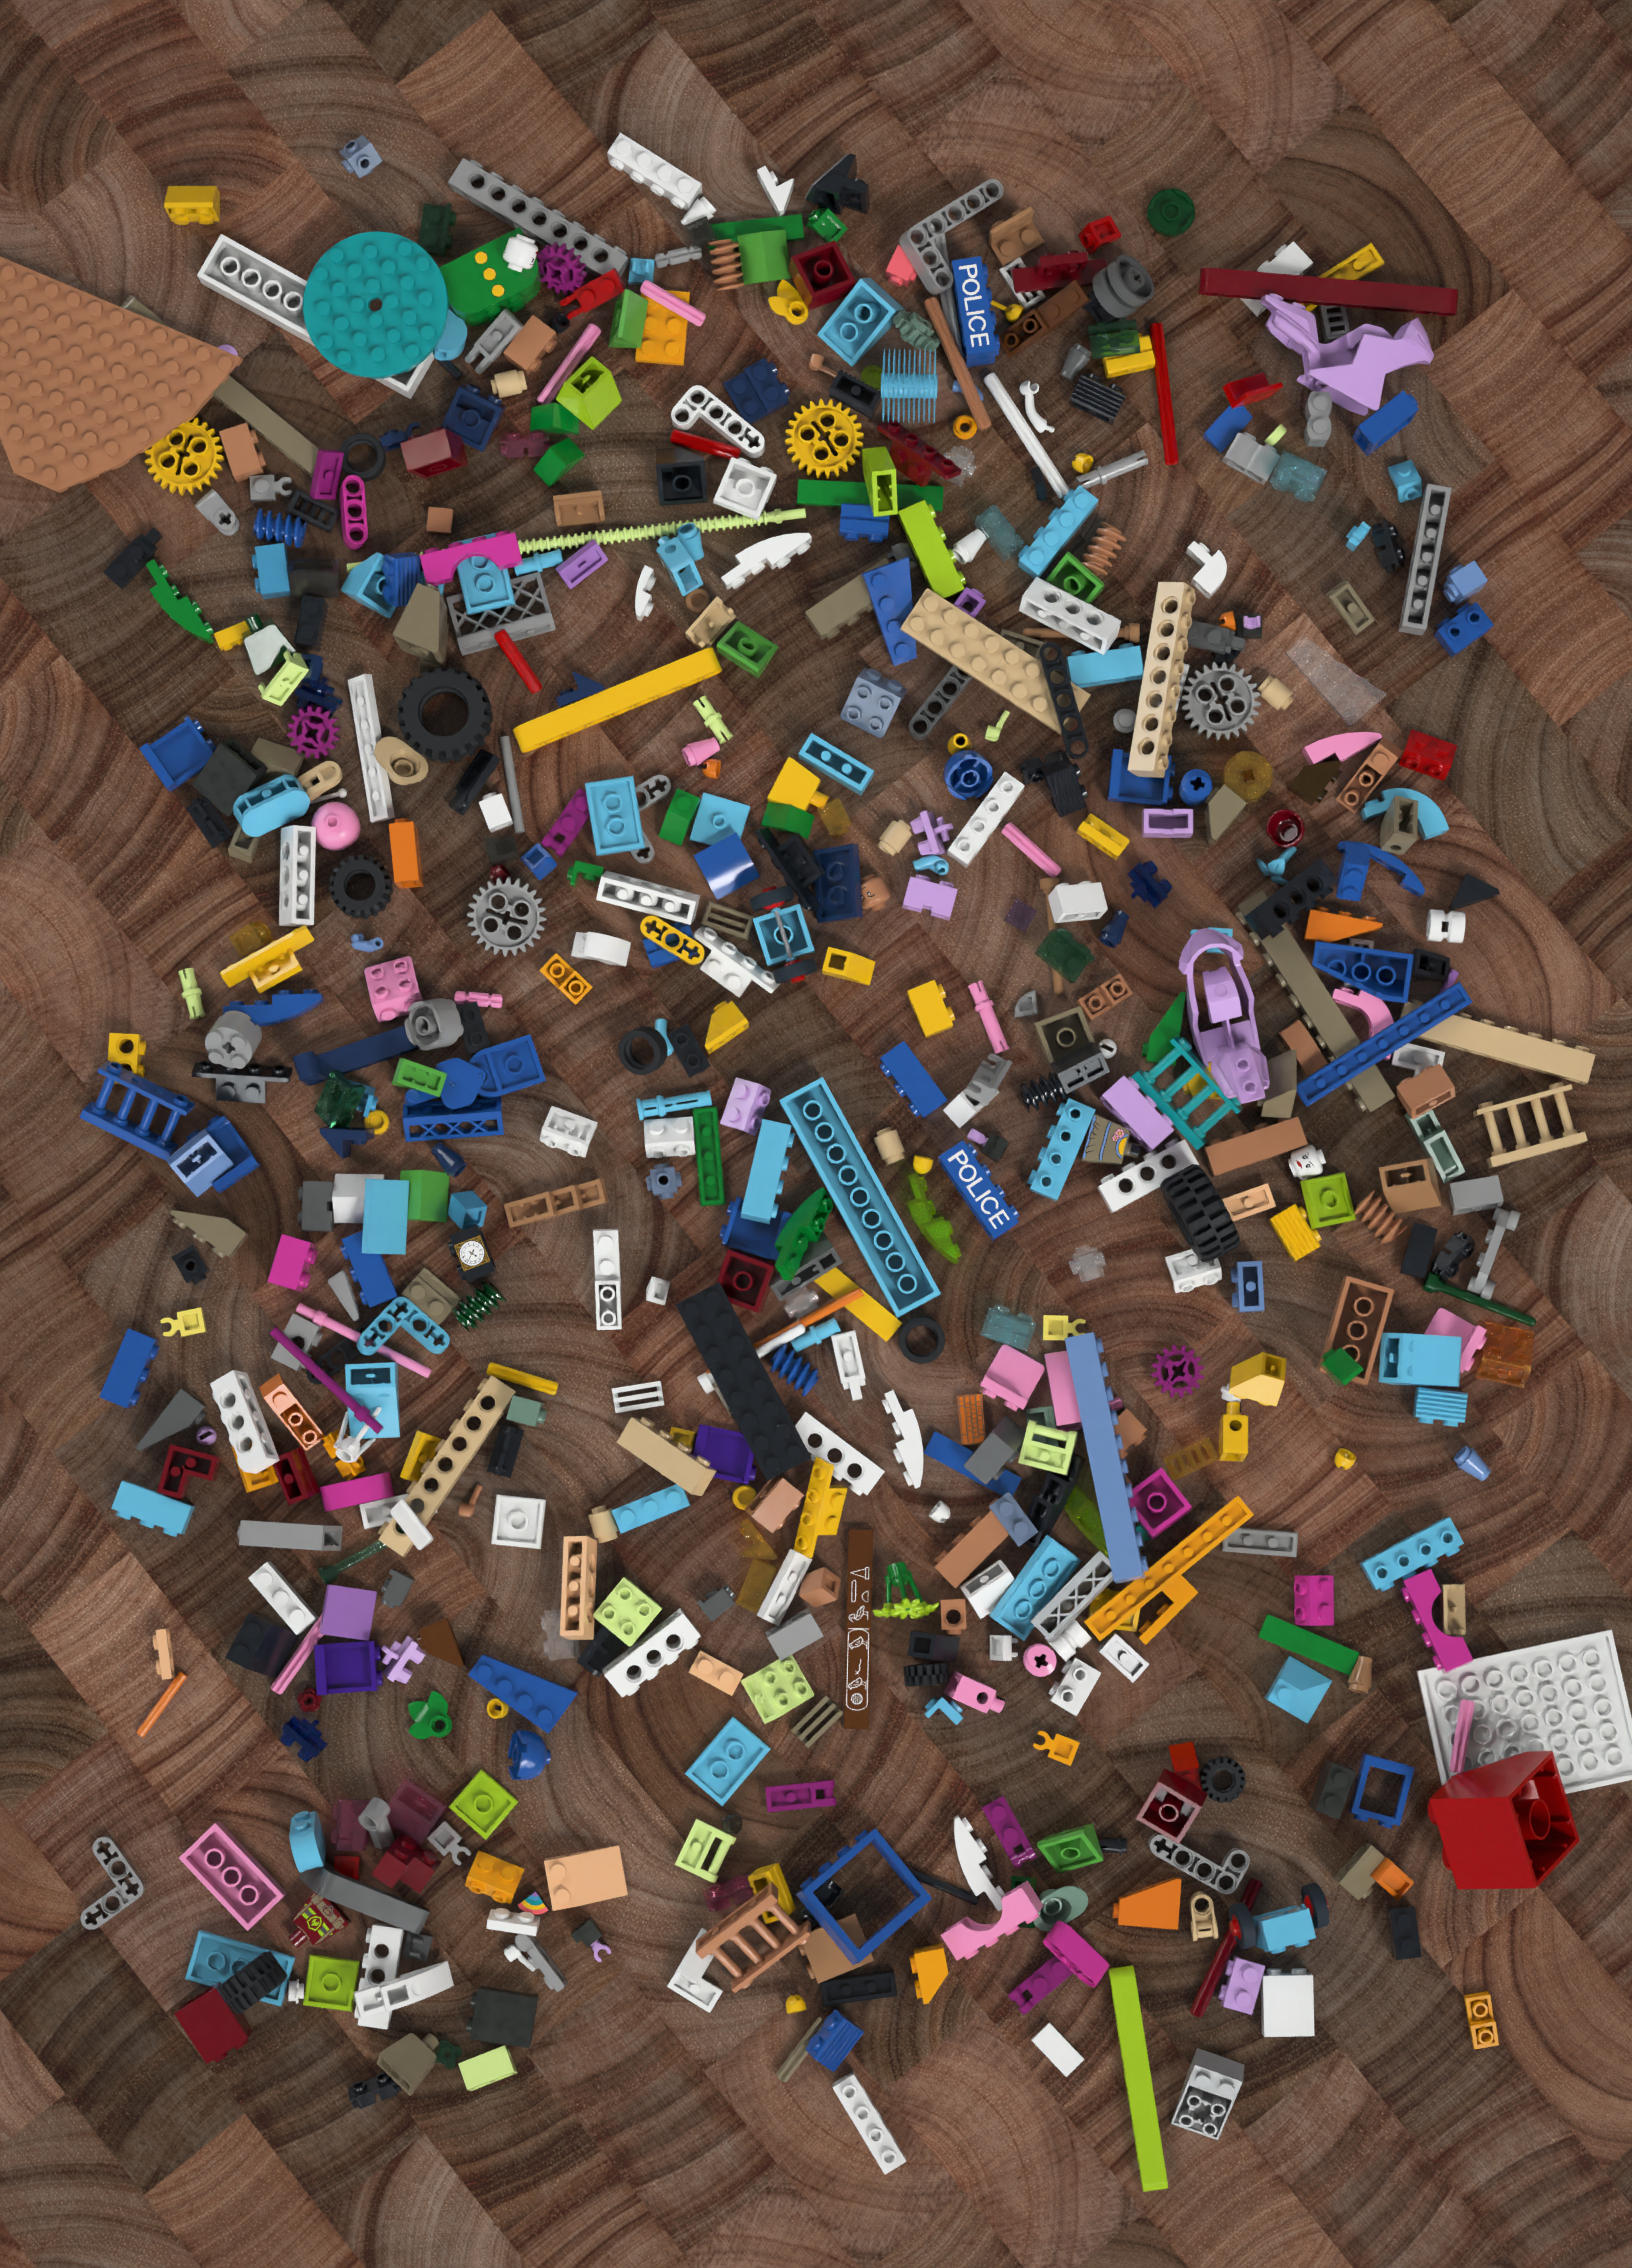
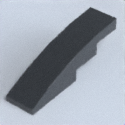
M1073 1452L1067 1475L1051 1471L1047 1472L1040 1494H1034L1026 1515L1038 1531L1037 1534L1024 1542L1026 1545L1036 1550L1046 1535H1049L1085 1463L1086 1459Z

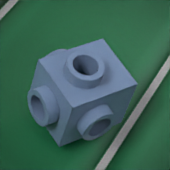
M363 135L356 140L348 142L344 149L339 152L344 159L341 163L349 174L353 172L359 178L370 174L374 167L382 162L371 142Z
M669 1163L654 1165L655 1169L650 1170V1176H646L648 1191H653V1195L659 1196V1200L674 1198L673 1194L678 1193V1187L682 1186L680 1172H676L675 1167H669ZM666 1176L668 1183L661 1185L659 1183L660 1177Z

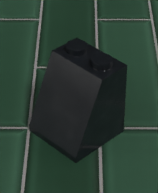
M257 1611L248 1613L225 1658L247 1670L277 1678L300 1634L296 1635L293 1630Z

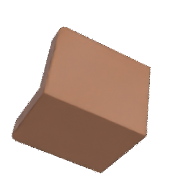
M825 1567L807 1573L801 1581L799 1596L813 1607H819L838 1599L841 1579Z

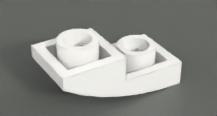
M646 565L641 572L636 589L635 610L637 620L642 621L644 616L648 617L654 606L651 603L652 596L646 593V590L651 591L656 578L653 577L654 570Z

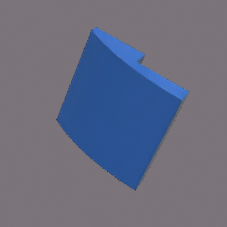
M737 832L693 855L717 900L760 877Z

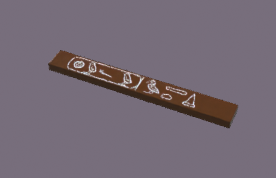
M849 1529L844 1729H869L873 1530Z

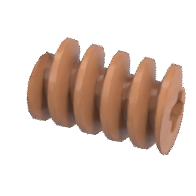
M732 239L708 242L709 245L716 246L715 249L710 251V255L717 256L716 259L711 261V264L719 268L713 270L712 273L720 276V278L714 280V284L721 285V288L715 291L736 289L745 285L743 281L737 280L738 277L743 275V272L736 270V268L742 265V262L734 261L735 258L741 255L740 252L733 251L734 248L739 246V242H734Z
M1100 522L1103 528L1096 530L1098 537L1091 539L1093 545L1087 547L1089 554H1083L1082 559L1084 562H1081L1096 577L1108 575L1103 567H1112L1108 558L1116 559L1117 555L1113 552V549H1122L1117 541H1126V538L1118 529L1105 522Z
M1373 1190L1357 1205L1354 1215L1363 1213L1361 1222L1370 1220L1367 1227L1368 1230L1376 1227L1377 1230L1374 1236L1377 1237L1383 1234L1384 1237L1381 1243L1384 1244L1393 1241L1408 1225L1399 1227L1402 1219L1397 1218L1393 1220L1395 1211L1386 1213L1388 1204L1385 1203L1379 1206L1382 1197L1372 1198L1375 1192Z

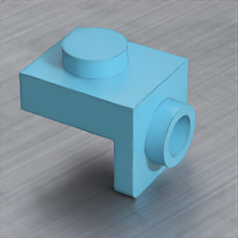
M1412 460L1388 467L1389 475L1397 489V497L1400 503L1422 496L1421 478Z
M942 1696L939 1699L933 1697L925 1706L927 1711L924 1714L927 1718L940 1708L956 1725L963 1719V1716L960 1714L963 1710L953 1700L948 1703Z

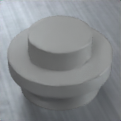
M1130 709L1119 710L1113 719L1116 730L1121 733L1132 732L1135 727L1136 714Z

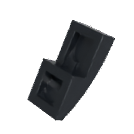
M1416 1222L1413 1223L1399 1273L1424 1279L1438 1229Z

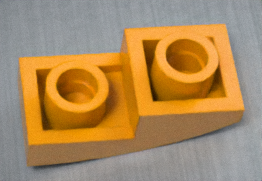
M554 953L539 969L575 1005L592 988L557 953Z
M1489 1991L1464 1995L1473 2048L1480 2049L1499 2045Z

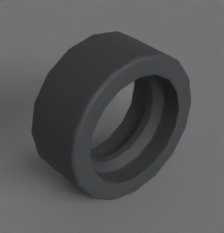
M357 433L349 436L341 445L340 451L344 453L342 469L347 476L356 475L363 482H369L376 479L383 472L386 465V454L382 444L374 436L367 433ZM367 444L375 450L377 460L370 470L357 471L350 466L348 455L354 446Z
M641 1026L629 1031L621 1038L618 1046V1055L621 1063L628 1071L636 1075H646L654 1072L665 1063L668 1047L665 1038L652 1027ZM643 1037L652 1045L654 1060L650 1064H643L635 1058L632 1051V1042L635 1038Z
M927 1317L913 1318L906 1322L900 1331L898 1338L899 1348L903 1355L911 1362L918 1364L930 1363L937 1359L944 1349V1331L933 1319ZM917 1326L929 1327L936 1335L937 1342L935 1348L926 1355L915 1354L910 1350L907 1343L908 1334Z

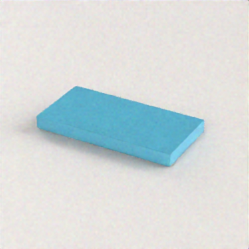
M1046 1535L989 1616L1025 1641L1035 1627L1030 1621L1062 1589L1082 1560Z
M199 1930L185 1979L212 1987L218 1982L224 1983L263 1952L270 1951L288 1976L282 1984L260 2001L282 2006L296 1957Z

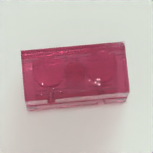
M339 1798L338 1804H333L332 1818L337 1819L336 1829H332L331 1844H335V1850H367L368 1830L359 1823L358 1817L369 1804L370 1799Z

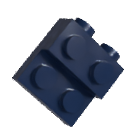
M765 358L744 369V372L723 383V387L740 417L750 425L789 404L787 396L790 395L788 387L784 382L779 383L776 375L779 374L776 366L772 361L768 363Z
M474 384L461 385L457 389L441 427L461 436L463 443L484 452L494 429L498 427L506 406L501 404L503 400L496 395L489 394L487 397L481 394V388Z

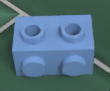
M1472 561L1465 567L1460 564L1452 569L1446 577L1447 581L1443 585L1445 589L1443 593L1450 603L1454 602L1458 606L1481 591L1488 580L1475 561Z
M1262 1261L1234 1263L1235 1268L1230 1270L1231 1283H1235L1236 1293H1232V1306L1237 1307V1313L1264 1311Z

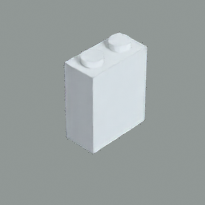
M1271 1968L1267 1969V1973H1263L1261 1980V2024L1264 2037L1314 2036L1313 1975L1307 1972L1306 1968L1291 1969L1292 1973H1282V1969Z

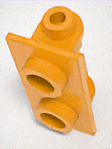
M340 1429L329 1433L328 1436L322 1439L324 1441L323 1446L332 1459L337 1457V1449L334 1448V1444L338 1439ZM361 1456L358 1457L356 1462L347 1463L339 1460L335 1463L342 1477H346L348 1481L367 1470Z

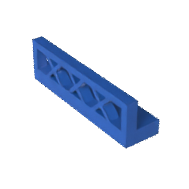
M501 1097L475 1098L471 1105L459 1109H449L442 1101L422 1102L413 1106L403 1104V1125L406 1142L504 1135ZM497 1119L498 1127L488 1128L483 1123L486 1120ZM467 1121L473 1124L470 1129H462L458 1126L461 1122ZM440 1123L449 1126L446 1131H438L434 1127ZM420 1125L424 1130L421 1133H410V1126Z

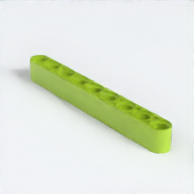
M1130 1965L1108 1969L1142 2189L1143 2192L1167 2189L1168 2181L1134 1967Z

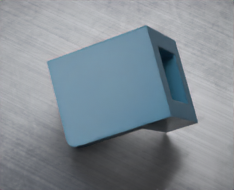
M465 1191L451 1194L448 1216L459 1228L465 1230L475 1225L483 1227L487 1205L474 1191Z

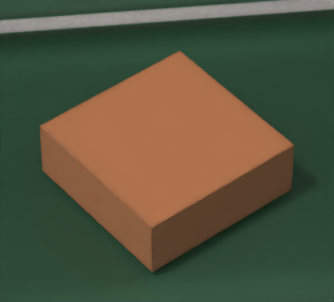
M429 507L427 533L451 535L454 510Z

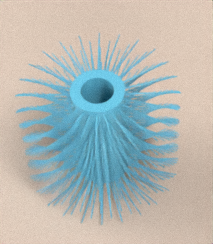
M884 349L883 373H881L883 422L885 398H888V423L890 398L893 400V423L895 398H898V423L900 418V398H903V423L905 398H908V423L910 418V398H913V423L915 420V398H918V422L920 419V398H923V421L925 420V400L928 399V419L930 422V399H933L935 423V400L938 393L936 349L934 374H931V349L929 354V374H926V349L924 354V374H921V350L919 354V374H916V352H914V372L911 374L910 350L908 374H906L905 349L903 373H901L900 349L898 373L895 371V349L893 373H890V349L888 373H886Z

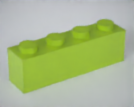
M923 500L898 511L897 517L930 590L944 599L963 592V585L966 584L965 578L961 571L957 572L953 563L956 562V558L951 548L947 549L943 542L946 540V536L942 527H937L933 518L936 517L932 505H927L926 501Z

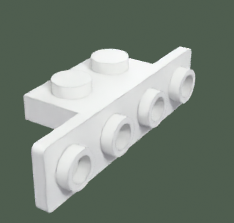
M701 926L694 933V938L712 950L700 969L737 997L744 993L752 980L769 993H773L780 985L776 984L773 973L763 970L754 959L744 956L732 943L725 942L718 937L713 929Z

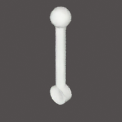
M341 788L338 792L320 796L318 799L310 801V804L335 797L344 798L347 795V791Z

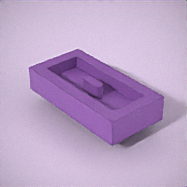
M593 539L555 568V570L571 590L608 561V558Z

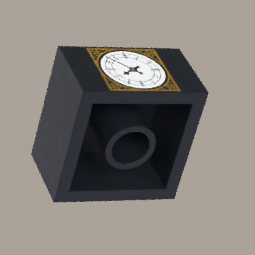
M475 1225L449 1236L451 1242L447 1244L452 1256L458 1257L460 1265L456 1267L461 1280L463 1279V1281L466 1280L468 1283L473 1284L498 1274L481 1227Z

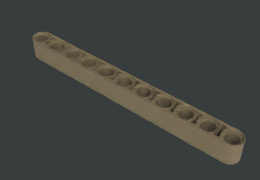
M132 295L120 306L171 328ZM231 376L224 383H221L214 391L213 397L252 429H255L258 434L313 478L319 448Z

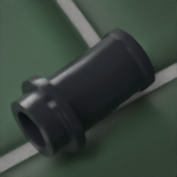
M1119 1836V1838L1097 1837L1102 1853H1119V1856H1122V1853H1127V1838H1122V1836Z

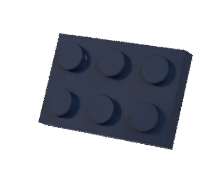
M858 844L813 850L814 856L826 872L815 881L816 899L821 905L817 910V923L825 924L862 918Z

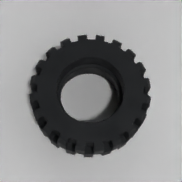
M442 666L434 667L435 670L430 672L426 669L421 672L422 675L416 678L414 676L410 680V686L404 688L402 700L398 702V722L406 741L416 752L434 762L435 760H440L441 763H449L450 760L459 762L463 760L462 757L467 755L471 757L475 754V750L478 747L481 748L485 744L484 739L491 732L490 725L493 722L492 706L485 689H483L481 683L476 678L470 676V673L464 670L458 671L456 667L449 666L448 669H443ZM439 694H455L466 703L468 708V719L465 726L459 732L450 736L434 735L425 727L422 714L425 705L430 699Z
M1192 1164L1162 1181L1160 1187L1164 1199L1186 1241L1201 1262H1211L1238 1247L1240 1238L1236 1226L1216 1188L1199 1165Z

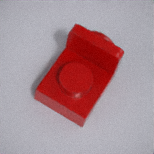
M1110 215L1088 223L1078 234L1081 244L1089 255L1094 254L1099 247L1117 241L1122 236Z

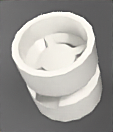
M1429 910L1426 925L1427 941L1441 942L1446 938L1450 943L1463 942L1465 933L1464 911H1450L1448 914H1445L1444 910ZM1442 921L1446 922L1445 931H1441Z
M1076 1620L1052 1643L1045 1637L1046 1641L1065 1662L1076 1654V1647L1082 1648L1092 1639Z

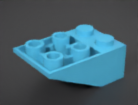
M1382 1333L1379 1382L1391 1385L1459 1387L1462 1337Z
M398 1363L345 1364L346 1392L361 1406L365 1405L371 1411V1415L377 1407H381L376 1420L384 1427L383 1430L376 1434L369 1427L362 1439L400 1437ZM348 1408L350 1436L356 1438L365 1422L361 1423L354 1417L355 1413Z

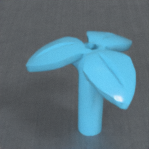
M1295 847L1286 848L1280 857L1271 861L1268 866L1257 858V865L1264 876L1270 875L1272 882L1284 886L1288 881L1281 876L1284 873L1286 863L1295 854L1297 849Z

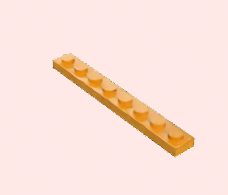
M1236 1496L1149 1568V1571H1145L1146 1578L1131 1582L1087 1618L1084 1623L1096 1638L1101 1641L1254 1514L1241 1498Z

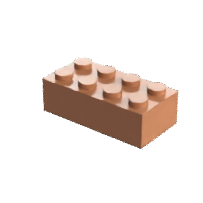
M1345 1276L1341 1283L1321 1356L1332 1347L1335 1350L1342 1348L1364 1369L1350 1382L1365 1386L1369 1382L1394 1289ZM1320 1357V1361L1316 1372L1328 1375L1326 1371L1320 1366V1363L1324 1361V1359Z

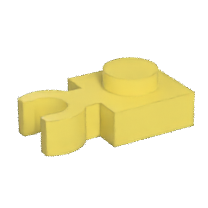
M201 1307L177 1312V1320L172 1318L160 1320L162 1324L169 1322L172 1326L169 1332L163 1333V1336H173L178 1330H180L181 1337L207 1332Z
M1043 1315V1340L1065 1341V1338H1068V1334L1073 1336L1085 1334L1076 1331V1325L1085 1324V1320L1076 1319L1072 1323H1068V1316Z

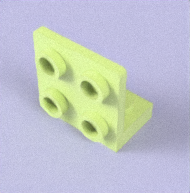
M623 1577L594 1612L593 1617L625 1644L632 1646L663 1607L627 1577Z
M793 1655L781 1661L778 1659L741 1680L764 1724L779 1718L814 1696V1692Z

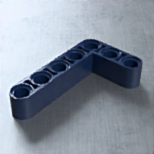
M404 1025L319 1055L314 1051H308L296 1055L292 1059L300 1082L305 1086H311L415 1051L420 1047L410 1042Z

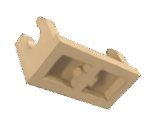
M716 596L685 632L686 638L700 650L710 648L736 618L734 611L730 607H726L723 601Z
M1439 1584L1441 1589L1440 1631L1446 1635H1465V1584Z

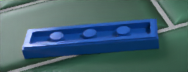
M936 1431L923 1452L1001 1496L1007 1492L1013 1496L1022 1479L1005 1469L996 1481L992 1478L985 1485L963 1466L974 1452Z

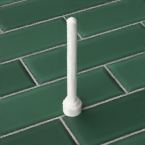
M799 1324L755 1349L759 1358L803 1334L805 1326ZM705 1372L697 1377L706 1394L715 1390L712 1385L715 1383L711 1372L708 1374Z

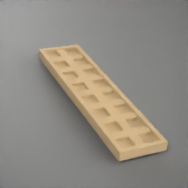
M927 588L900 630L1061 735L1041 662ZM1054 671L1050 674V680L1053 683L1060 684L1064 681V677ZM1071 682L1080 713L1091 695ZM1061 694L1057 697V703L1060 707H1068L1071 704V699L1068 695ZM1067 718L1064 721L1065 729L1068 730L1075 720L1074 718Z

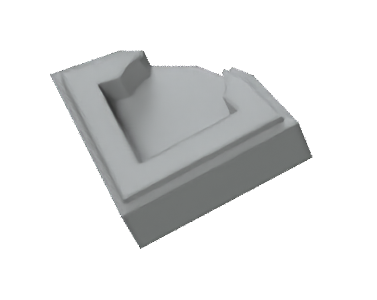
M1035 990L1025 993L1018 1000L1014 1010V1018L1039 1014Z

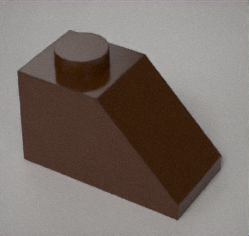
M449 1618L419 1629L420 1635H417V1640L421 1649H426L428 1654L457 1667L466 1665Z

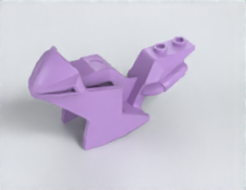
M1273 293L1265 295L1260 299V303L1271 312L1265 325L1268 328L1267 330L1288 349H1292L1302 356L1304 375H1300L1297 381L1312 391L1329 392L1332 402L1359 415L1365 416L1368 413V408L1374 411L1378 410L1385 374L1415 364L1430 365L1433 360L1434 354L1428 334L1418 317L1399 327L1393 337L1381 327L1364 324L1331 343L1322 344L1318 340L1315 316L1311 312L1306 311L1305 306L1292 302V304L1283 301V297Z
M1200 929L1191 935L1182 950L1179 960V970L1182 974H1186V1009L1194 1045L1205 1067L1208 1068V1062L1211 1061V1074L1224 1096L1228 1099L1237 1097L1240 1104L1265 1098L1264 1090L1269 1088L1270 1080L1266 1056L1260 1051L1253 1010L1254 995L1240 963L1244 955L1242 944L1214 929ZM1218 947L1229 959L1234 981L1225 966L1215 971L1202 972L1209 1020L1211 1023L1222 1021V1027L1200 1032L1198 1028L1199 1012L1193 982V963L1203 951ZM1242 1008L1246 1021L1230 1025L1229 1019L1242 1016Z

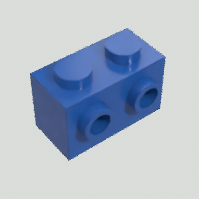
M1477 602L1471 606L1466 603L1456 611L1458 615L1450 620L1447 617L1437 625L1438 630L1434 636L1451 658L1488 632L1494 625Z

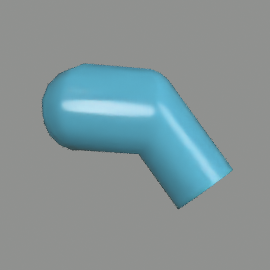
M930 854L912 861L916 873L930 869L939 875H945L949 871L948 862L937 855Z
M657 1019L655 1021V1030L659 1031L665 1038L668 1047L667 1056L673 1053L674 1048L667 1037V1020Z

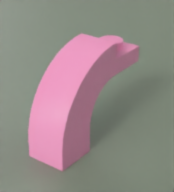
M1345 987L1332 991L1331 997L1335 1003L1353 1008L1365 1017L1369 1026L1368 1039L1394 1023L1389 1009L1381 999L1360 989L1357 996L1353 995V990ZM1391 1054L1388 1055L1387 1057H1385V1058L1382 1059V1060H1384V1061L1389 1060Z

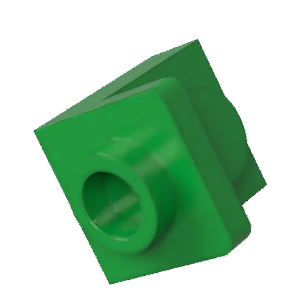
M829 208L815 209L808 216L809 221L805 225L808 229H813L825 243L834 240L837 242L848 229Z
M575 860L574 866L569 867L567 880H570V886L576 888L579 874L583 875L582 879L597 882V878L601 879V876L605 873V868Z

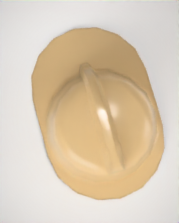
M389 736L380 739L376 743L374 748L376 760L387 771L388 776L394 783L408 785L420 782L426 777L428 773L427 761L405 742L396 737Z

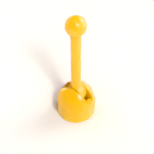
M994 300L991 302V305L1005 311L1006 319L1013 324L1024 315L1025 307L1019 304H1011L1006 307Z

